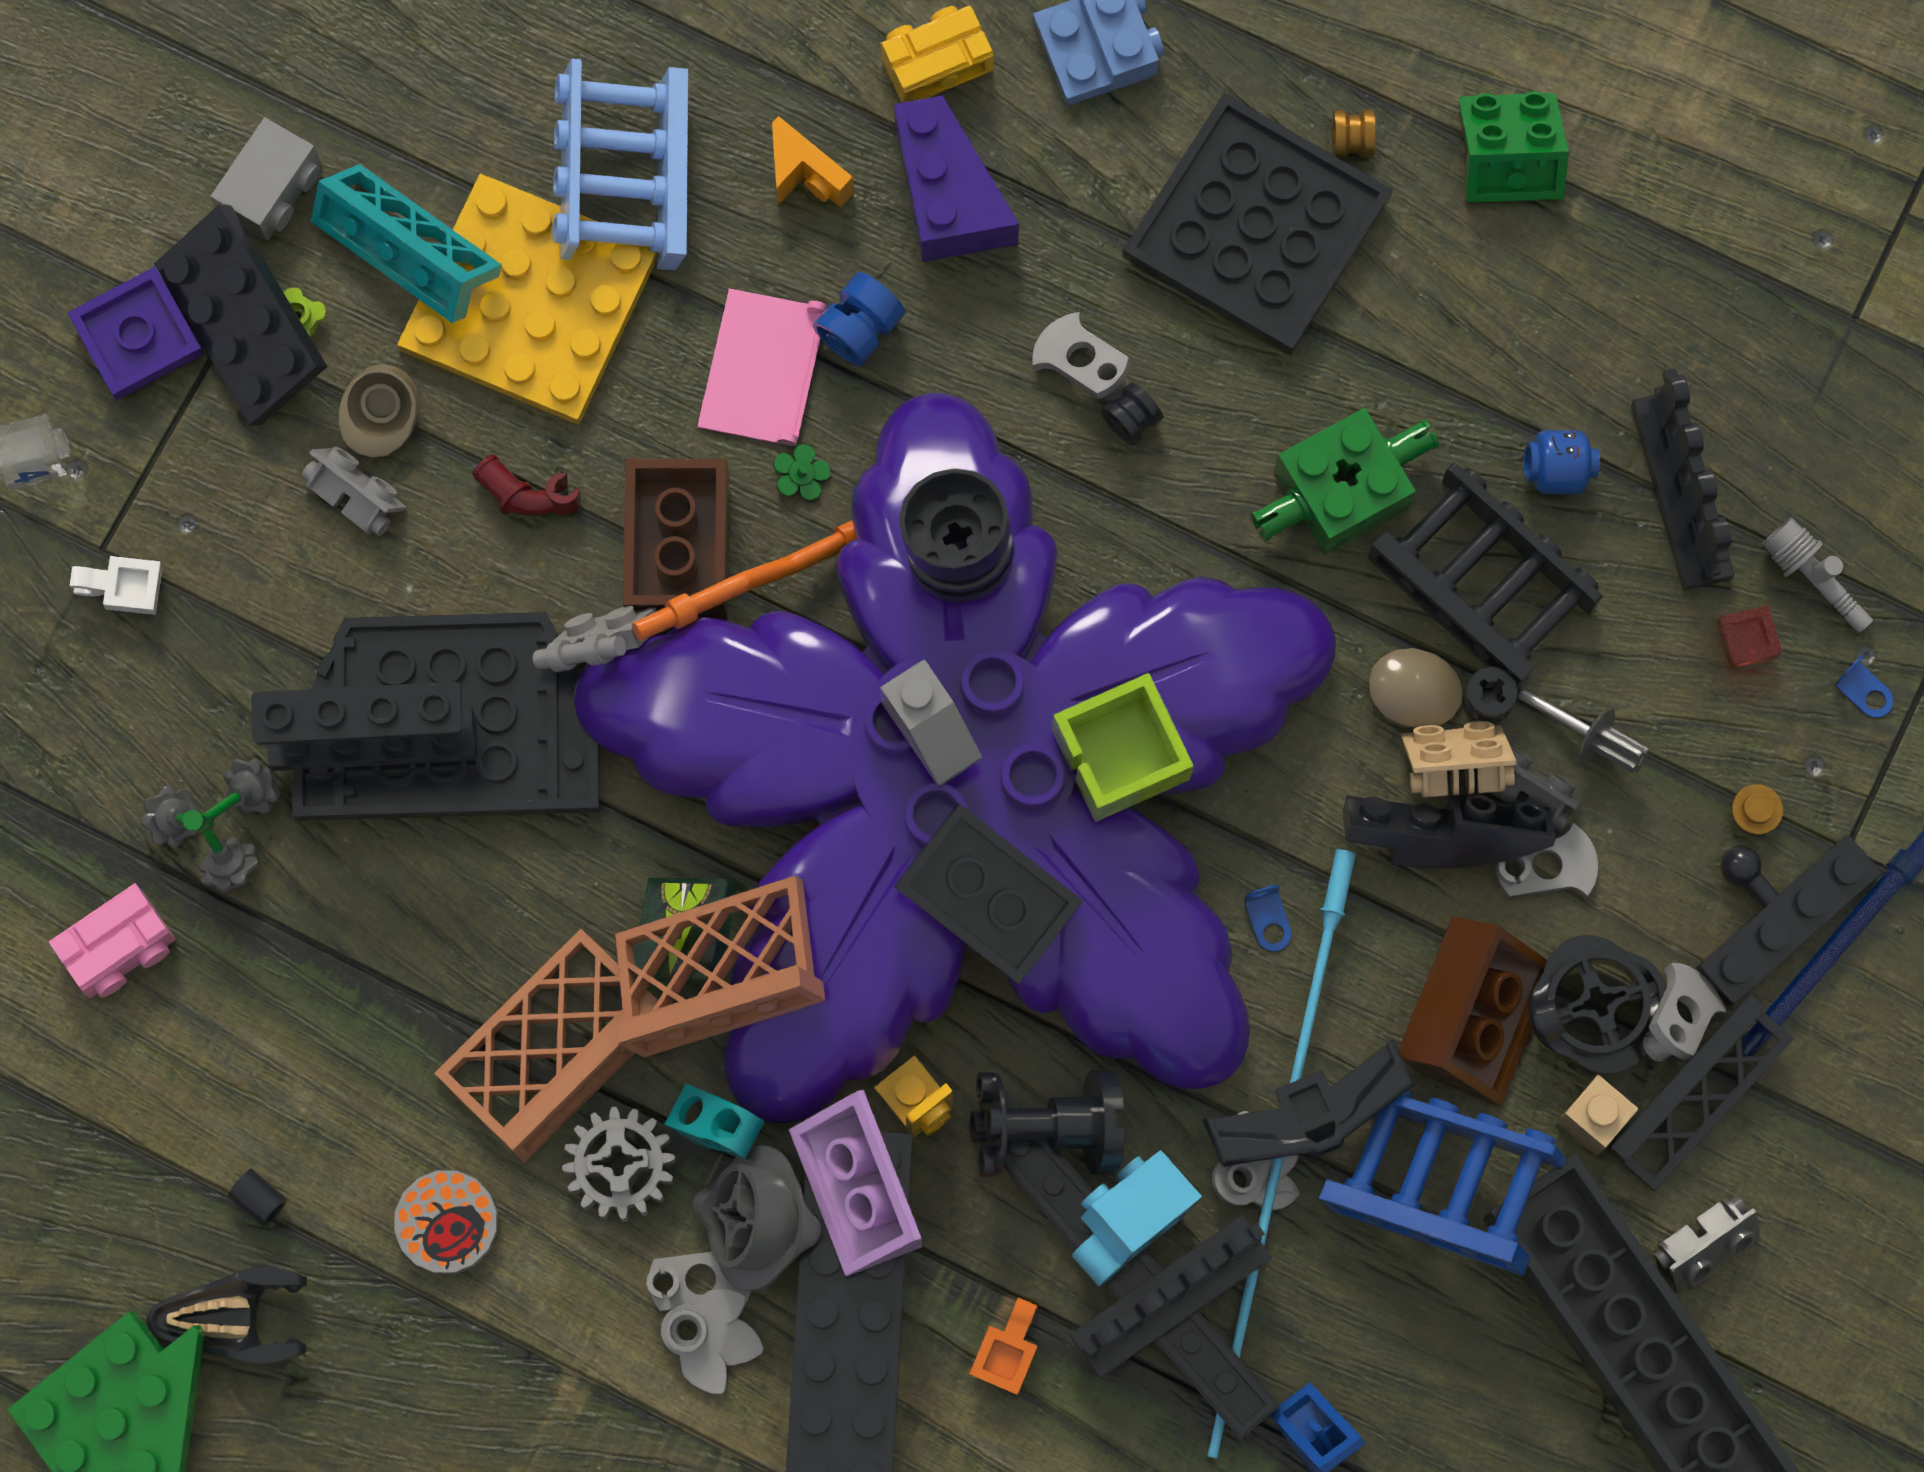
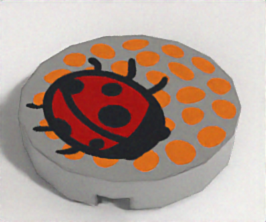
M434 1171L417 1178L403 1192L395 1209L394 1233L401 1251L417 1267L435 1274H459L475 1267L490 1253L497 1234L499 1213L492 1195L476 1178L459 1171Z

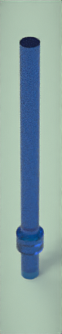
M1924 829L1906 850L1899 849L1886 864L1889 870L1765 1011L1779 1026L1790 1016L1904 883L1911 884L1924 869L1922 865L1924 861ZM1757 1022L1741 1039L1742 1057L1755 1056L1772 1036Z

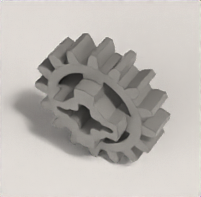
M611 1107L610 1120L602 1121L595 1112L592 1113L590 1116L594 1127L588 1131L577 1125L574 1130L581 1141L578 1145L565 1144L564 1147L566 1153L575 1157L574 1162L562 1166L564 1174L576 1176L577 1178L567 1187L569 1192L573 1195L584 1191L586 1194L580 1203L581 1207L587 1211L595 1203L599 1204V1217L603 1220L608 1218L612 1209L618 1211L622 1222L628 1221L630 1208L636 1207L643 1216L647 1215L648 1208L645 1202L649 1198L660 1203L665 1200L658 1189L660 1183L665 1185L674 1183V1177L664 1171L665 1166L676 1163L674 1154L662 1153V1149L671 1142L668 1134L655 1137L653 1134L658 1127L657 1121L651 1118L644 1125L639 1124L640 1113L634 1108L629 1113L627 1119H621L617 1107ZM627 1131L643 1138L652 1150H637L628 1143ZM606 1134L607 1142L597 1154L587 1155L595 1141ZM622 1152L627 1161L635 1162L624 1167V1175L616 1176L612 1168L606 1167V1164L613 1163L615 1161V1154ZM652 1172L647 1184L640 1191L633 1194L632 1186L641 1175L651 1174ZM587 1178H592L593 1180L603 1179L610 1185L612 1197L597 1192L589 1184Z

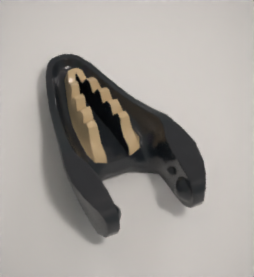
M260 1266L246 1269L161 1301L149 1310L147 1325L153 1334L170 1342H174L193 1325H201L205 1331L202 1351L244 1362L268 1364L307 1353L306 1344L301 1343L297 1338H289L285 1343H278L276 1341L272 1342V1344L261 1343L255 1328L256 1307L259 1298L266 1289L276 1291L285 1288L290 1293H297L302 1287H307V1277L280 1267Z

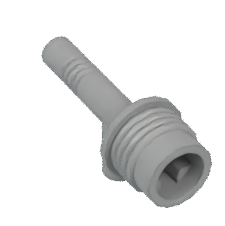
M1792 517L1779 526L1762 543L1772 555L1771 558L1775 560V563L1782 567V574L1785 577L1799 569L1819 592L1834 605V608L1841 612L1845 620L1858 633L1871 624L1873 619L1855 600L1853 601V597H1850V594L1834 578L1843 570L1842 561L1836 556H1829L1819 562L1814 554L1820 549L1823 542L1813 539L1810 532L1806 531V528H1802Z

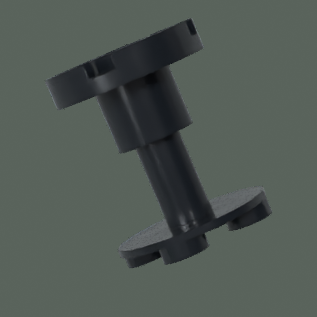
M1090 1071L1085 1078L1081 1097H1050L1047 1108H1006L1004 1087L999 1074L996 1072H978L976 1094L977 1100L980 1103V1111L971 1112L970 1137L972 1142H981L978 1154V1167L981 1177H997L1002 1172L1007 1140L1048 1139L1051 1149H1082L1087 1169L1094 1175H1105V1173L1117 1172L1120 1169L1125 1146V1127H1118L1117 1110H1125L1122 1087L1116 1072Z

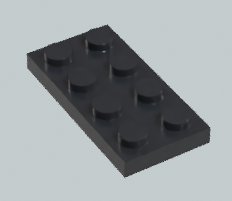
M219 204L154 263L250 425H262L328 367L231 205Z

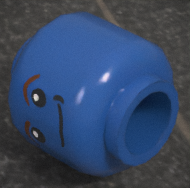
M1542 430L1536 435L1533 442L1526 443L1523 457L1524 477L1527 482H1532L1534 488L1540 494H1581L1585 491L1589 479L1598 477L1600 469L1598 448H1591L1588 437L1582 431Z

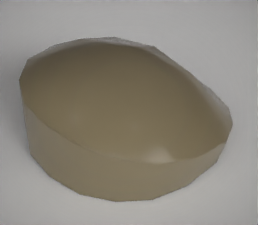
M386 364L370 366L355 375L343 393L338 412L339 428L343 441L351 450L362 456L377 458L389 456L405 444L411 437L419 416L420 395L413 379L401 369Z
M1415 648L1393 650L1381 657L1372 668L1369 679L1370 696L1378 714L1388 723L1405 729H1415L1416 727L1426 725L1441 726L1452 719L1461 706L1462 687L1457 672L1436 654Z

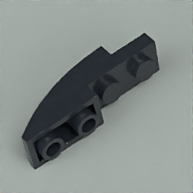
M1451 793L1446 809L1435 808L1428 804L1411 805L1385 801L1378 797L1362 798L1347 795L1342 811L1346 842L1389 848L1391 865L1415 868L1480 866L1504 862L1536 853L1554 846L1556 840L1550 807L1539 806L1532 802L1515 803L1494 800L1476 794L1466 796L1453 795Z

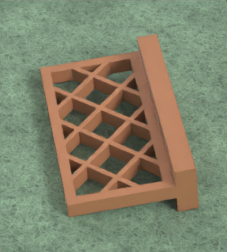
M796 875L615 934L624 1017L623 1022L615 1024L617 1043L643 1058L825 1001L823 981L814 976L803 880ZM788 895L790 908L777 927L766 920L764 916L775 899ZM742 910L749 916L733 941L720 934L719 930L730 913ZM762 923L773 930L774 933L757 958L746 951L744 947L758 925ZM697 925L703 931L688 955L673 947L685 928ZM716 937L729 947L713 972L700 965L699 961ZM652 939L659 945L641 970L635 965L633 945ZM787 939L794 944L796 965L777 971L769 965ZM669 952L682 959L683 963L668 986H665L653 977ZM740 954L754 962L743 982L730 985L724 981V978ZM694 969H697L709 978L696 997L686 1000L679 995V992ZM651 983L662 990L663 994L652 1011L640 1014L639 999Z
M582 929L560 948L434 1073L523 1163L635 1054L617 1043L615 1024L624 1021L623 1009L621 1011L602 1012L603 987L620 986L618 963ZM584 947L595 957V977L568 978V962ZM603 966L614 976L603 977ZM559 972V979H551ZM594 987V1012L567 1013V988ZM559 988L558 1013L531 1014L532 997L540 989ZM645 990L639 999L640 1014L652 1011L658 1002L648 990ZM522 1008V1015H515ZM602 1021H610V1022L602 1029ZM593 1022V1039L585 1047L566 1048V1023ZM558 1023L557 1048L530 1049L531 1024ZM504 1025H522L521 1050L494 1051L495 1034ZM486 1044L485 1051H479ZM572 1057H574V1058L565 1066V1058H572ZM557 1058L556 1075L547 1084L529 1085L530 1059ZM521 1059L520 1085L493 1086L494 1060ZM485 1061L484 1086L462 1087L452 1076L466 1062ZM529 1094H536V1095L528 1102V1096H529ZM520 1095L519 1112L503 1127L492 1117L493 1096ZM472 1096H484L483 1107Z

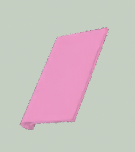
M729 289L697 428L785 446H796L820 338L812 326L828 306L819 301H809L806 304Z

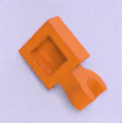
M1018 1298L1004 1331L989 1325L969 1375L1013 1394H1019L1038 1348L1037 1345L1024 1340L1037 1310V1305Z

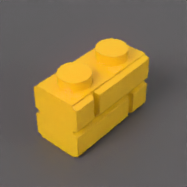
M970 5L960 10H957L955 6L943 8L932 15L930 18L931 22L915 29L911 25L898 27L886 36V41L880 43L883 65L902 103L930 98L994 70L993 50L984 32H982L978 19Z

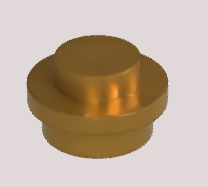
M1750 785L1740 790L1734 797L1731 805V815L1734 823L1740 830L1750 835L1761 836L1770 833L1778 826L1783 816V805L1780 797L1771 788L1764 785Z

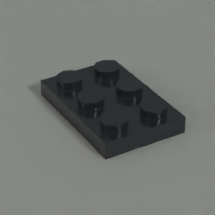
M957 803L893 885V887L1017 984H1020L1083 903L1082 899L959 803Z

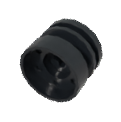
M950 468L932 472L912 487L903 500L899 523L911 573L922 589L940 600L957 603L983 599L998 589L1012 570L1015 547L1005 498L993 481L973 470ZM962 542L965 548L958 550L955 543Z

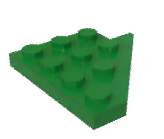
M129 1311L7 1410L51 1472H186L205 1331L201 1325H193L163 1350L137 1312Z

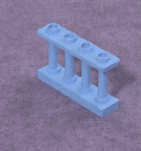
M571 58L564 73L557 74L554 90L555 103L562 104V120L556 121L554 129V149L561 150V167L556 166L553 178L554 196L561 197L560 213H555L552 227L553 243H560V259L571 260L578 248L579 240L649 246L651 252H658L657 269L676 271L687 255L688 69L668 67L660 83H654L653 88L581 81L582 61L581 59ZM581 101L650 107L652 113H658V129H654L652 134L581 127ZM580 147L649 153L652 159H658V176L654 175L652 180L581 174ZM580 194L650 200L651 205L657 206V222H653L651 227L579 220Z

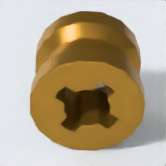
M1365 109L1355 115H1349L1345 110H1333L1332 155L1342 159L1348 154L1358 153L1362 158H1374L1375 115L1373 109Z

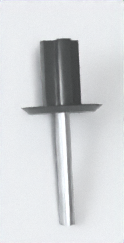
M1522 689L1518 695V699L1585 736L1580 747L1581 764L1588 763L1596 754H1599L1631 773L1638 772L1643 766V760L1649 754V748L1612 728L1615 719L1614 709L1600 714L1590 726L1526 689Z

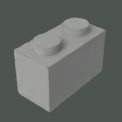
M264 117L210 197L215 207L219 204L231 205L244 228L268 242L275 231H282L289 223L294 211L293 204L301 192H308L316 183L321 171V162L314 145Z

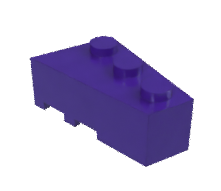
M937 96L894 104L895 130L922 262L1018 245L1019 223L944 97Z

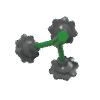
M255 758L247 762L240 759L232 761L230 765L231 770L225 772L223 776L229 787L227 797L206 812H201V809L192 802L188 790L179 789L175 792L174 788L170 786L162 787L158 795L147 798L143 805L149 813H145L141 817L140 822L142 826L150 831L154 844L162 845L167 842L170 847L177 848L184 838L193 836L197 832L202 833L210 847L208 850L209 854L198 865L199 870L204 873L201 876V882L205 886H215L223 893L230 889L244 886L247 879L251 876V872L258 867L259 863L256 857H254L256 849L253 844H242L234 837L226 842L219 840L212 830L214 819L232 806H240L245 814H250L254 811L267 814L272 810V803L279 799V793L276 790V783L274 781V773L266 766H262L261 761Z

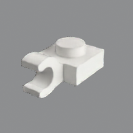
M110 556L108 570L72 566L70 587L74 588L73 593L76 595H104L103 606L106 610L156 615L163 566L160 561Z

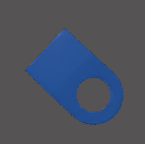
M1861 655L1834 685L1867 716L1873 718L1883 717L1892 709V693L1860 662L1864 658V655ZM1872 691L1882 693L1885 697L1884 707L1879 710H1873L1868 707L1866 703L1867 694Z
M1279 885L1258 889L1247 894L1244 898L1257 942L1265 950L1273 952L1284 949L1291 940V928L1279 896ZM1270 924L1279 925L1283 930V939L1278 943H1269L1264 938V929Z

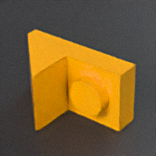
M778 116L772 122L778 204L805 178L804 183L814 196L823 202L830 199L841 208L854 194L853 177Z

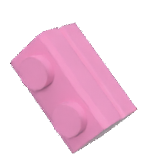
M134 883L50 940L49 943L82 992L89 998H92L97 993L103 998L119 990L127 981L124 975L140 964L144 968H148L164 959L170 952L167 946L176 939L148 897Z

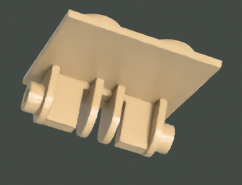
M1474 721L1465 724L1464 728L1444 730L1437 725L1416 727L1413 732L1401 733V740L1413 773H1410L1411 793H1421L1422 798L1448 795L1447 770H1450V784L1453 795H1459V769H1465L1468 794H1474V768L1477 771L1478 793L1505 791V786H1513L1515 784L1513 765H1516V759L1501 725L1494 726L1491 722Z

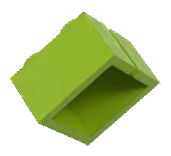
M1149 673L1053 715L1051 730L1070 770L1077 769L1075 781L1095 822L1190 780L1194 767Z

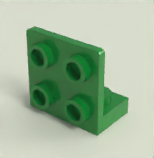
M1537 91L1505 95L1482 93L1476 96H1461L1459 98L1458 107L1467 148L1464 185L1466 203L1564 199L1569 150L1556 94Z

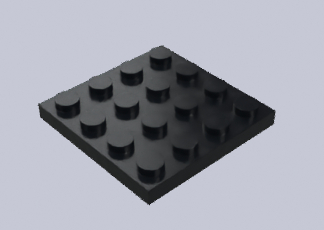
M1224 93L1124 247L1122 257L1292 355L1391 198L1393 189Z

